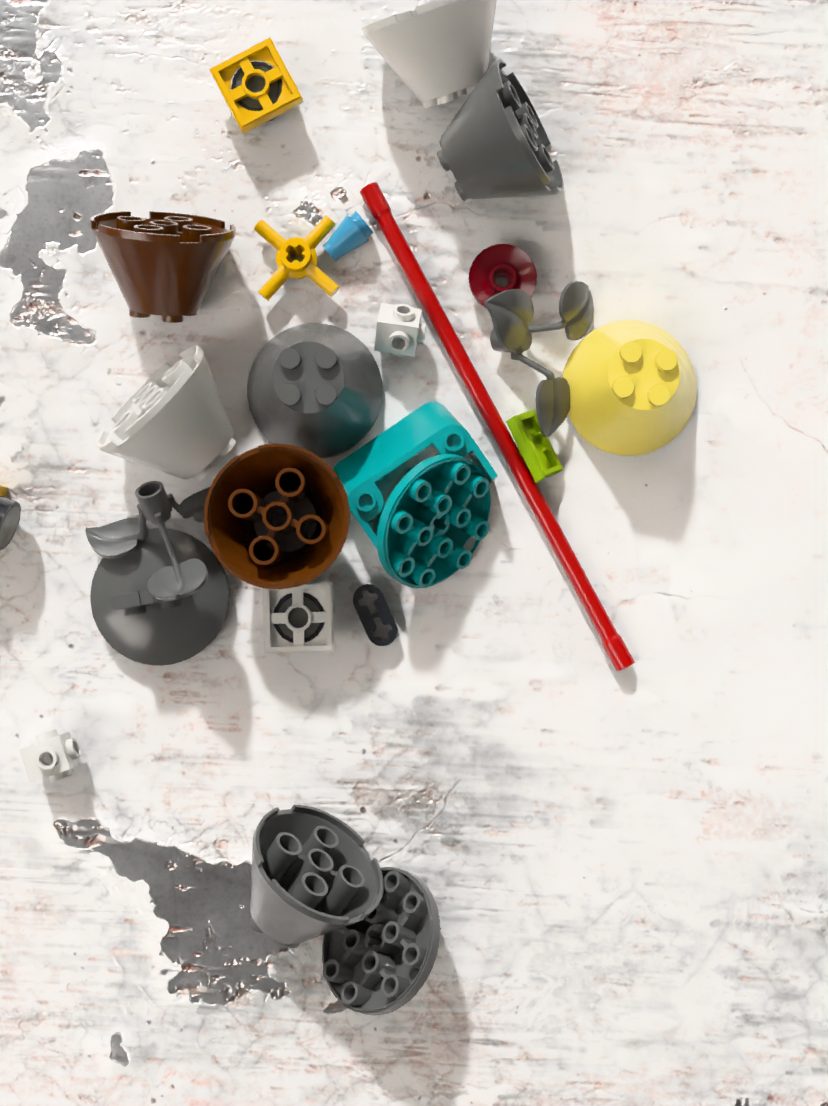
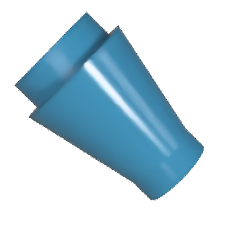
M355 211L351 216L348 214L345 216L329 240L322 246L337 261L340 257L369 241L368 237L374 232Z

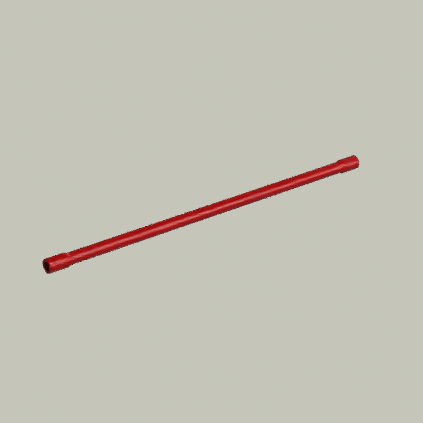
M373 182L366 185L359 192L363 201L382 230L597 630L602 640V645L616 671H620L635 663L622 637L614 628L538 484L535 483L524 458L521 456L517 445L395 221L391 208L378 183Z

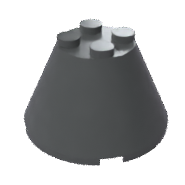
M501 59L496 60L489 66L441 135L439 143L442 150L437 152L439 162L446 172L452 171L456 179L454 183L455 188L463 201L469 198L491 199L557 195L564 190V182L558 161L552 162L545 148L551 144L529 97L515 74L512 72L506 75L502 70L506 63Z
M308 323L280 332L260 350L252 364L248 377L247 398L249 409L263 435L273 444L298 446L314 453L320 458L333 457L353 448L374 426L382 404V379L373 355L356 336L333 325Z
M293 805L291 809L280 810L278 807L272 809L263 816L253 835L250 912L252 915L250 924L252 928L259 933H265L275 941L284 943L289 948H297L302 942L362 921L375 910L383 895V876L377 859H370L362 847L365 841L351 827L325 811L304 805Z

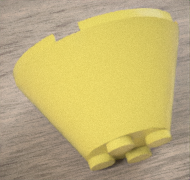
M617 321L593 330L573 349L562 374V377L567 380L570 386V410L567 415L578 431V434L597 449L614 455H642L665 446L684 429L696 403V374L686 350L668 332L646 322Z

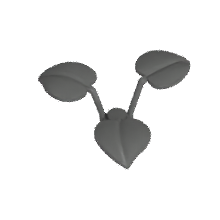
M581 281L569 283L562 291L559 300V314L562 320L555 324L528 327L533 318L534 307L530 295L524 290H505L484 301L494 326L490 335V343L493 350L511 353L512 360H519L546 377L545 380L540 381L538 384L535 398L538 422L542 436L545 438L551 436L567 417L570 410V386L564 377L555 378L553 372L525 357L522 353L527 351L532 344L531 333L560 330L565 327L567 339L575 341L581 339L588 332L593 320L594 305L589 286Z
M160 481L146 482L135 491L139 502L137 505L139 518H127L101 527H86L85 531L88 542L94 552L103 558L114 559L123 557L134 552L139 545V540L146 538L148 531L146 519L151 521L152 524H158L173 566L164 567L156 571L148 580V590L152 597L163 601L190 596L204 586L208 577L207 568L203 561L198 558H192L179 564L164 522L170 519L173 507L184 519L193 516L196 522L204 523V507L210 487L190 495L179 505L172 493L167 495Z

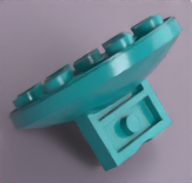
M440 454L422 461L414 468H408L404 477L390 494L380 517L374 525L378 528L377 551L380 562L392 578L408 587L427 588L446 580L459 569H464L470 564L472 554L481 539L486 537L490 528L488 523L491 506L489 481L477 464L457 454ZM472 536L476 541L473 548L469 551L463 546Z

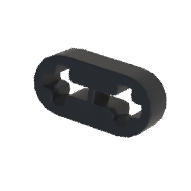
M371 584L362 585L357 588L353 595V604L368 638L377 646L391 644L397 637L398 628L383 593L378 587ZM368 590L370 594L376 593L378 595V599L374 601L377 613L371 614L367 605L361 606L359 604V600L363 598L362 591ZM379 616L384 625H391L392 630L388 632L389 638L387 640H383L381 636L375 637L373 635V631L377 629L374 617Z

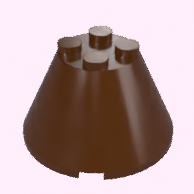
M131 211L97 214L90 219L91 229L126 301L129 315L136 318L150 317V314L161 315L162 321L170 323L182 322L183 316H195L236 235V227L230 225V230L225 229V221L181 213L149 211V218L131 216Z
M274 443L260 445L239 456H235L216 475L209 488L204 507L206 536H208L211 547L219 562L240 580L267 589L297 587L323 574L341 553L350 526L348 497L337 474L319 456L304 448L289 444Z

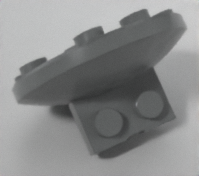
M159 528L148 529L146 538L139 540V545L134 552L114 559L102 558L92 580L90 602L93 618L98 630L107 643L118 653L142 664L171 665L194 657L216 638L228 613L229 584L222 564L214 552L201 540L175 529L167 528L179 564L192 558H198L203 561L208 571L207 581L196 593L171 601L158 600L151 596L147 585L150 577L161 568L173 566Z
M394 867L381 868L384 883L383 895L378 906L367 918L324 934L323 976L327 980L330 990L345 1007L366 1015L388 1014L408 1003L426 982L433 968L439 948L440 918L432 893L417 876Z

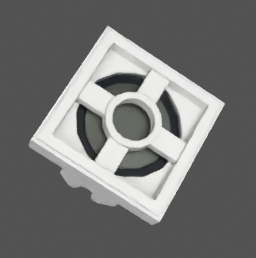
M309 582L287 589L262 588L264 654L335 651L333 582Z

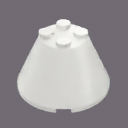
M433 0L416 6L413 11L395 14L364 26L362 31L366 39L416 98L422 102L423 107L428 108L458 99V96L464 94H471L487 71L497 0Z
M192 345L179 353L183 358L173 366L166 362L120 407L111 418L115 426L108 434L103 430L98 437L96 446L101 451L182 479L193 477L196 481H200L211 470L212 466L210 463L219 454L224 456L234 447L236 441L232 438L233 429L204 351L198 345Z

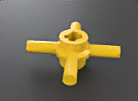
M325 215L305 239L294 237L287 240L263 219L256 224L254 231L277 250L276 262L279 268L258 291L265 300L269 301L288 278L303 279L308 277L330 297L337 293L340 286L316 266L317 253L315 250L318 244L336 225L334 221ZM293 254L297 257L302 254L303 261L294 260L292 262L290 257Z

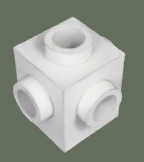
M381 303L377 319L374 351L391 353L395 356L415 357L417 343L424 344L427 324L420 323L422 309L413 308L406 304L391 305Z
M55 729L35 736L37 743L19 750L30 783L49 777L51 783L71 776L70 769L80 764L78 759L81 757L80 747L77 740L71 738L70 732L58 735Z

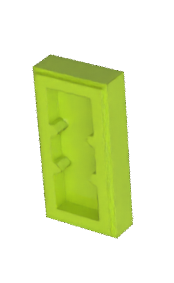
M534 409L513 416L506 421L535 483L563 471V467L549 438L542 436L538 417Z

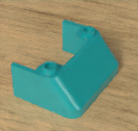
M428 402L338 462L333 468L344 486L351 512L376 549L377 536L367 522L380 514L383 509L384 499L375 482L432 443L440 454H457L462 457L468 454L472 461L484 472L489 484L498 477L469 432L444 405L438 402Z

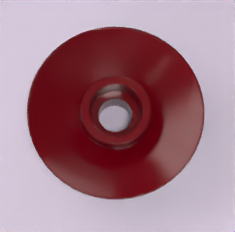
M496 244L481 251L473 260L469 271V287L472 295L485 308L484 301L505 290H524L532 297L537 284V272L532 259L522 249L509 244ZM503 276L508 280V284L500 287L496 284V278Z

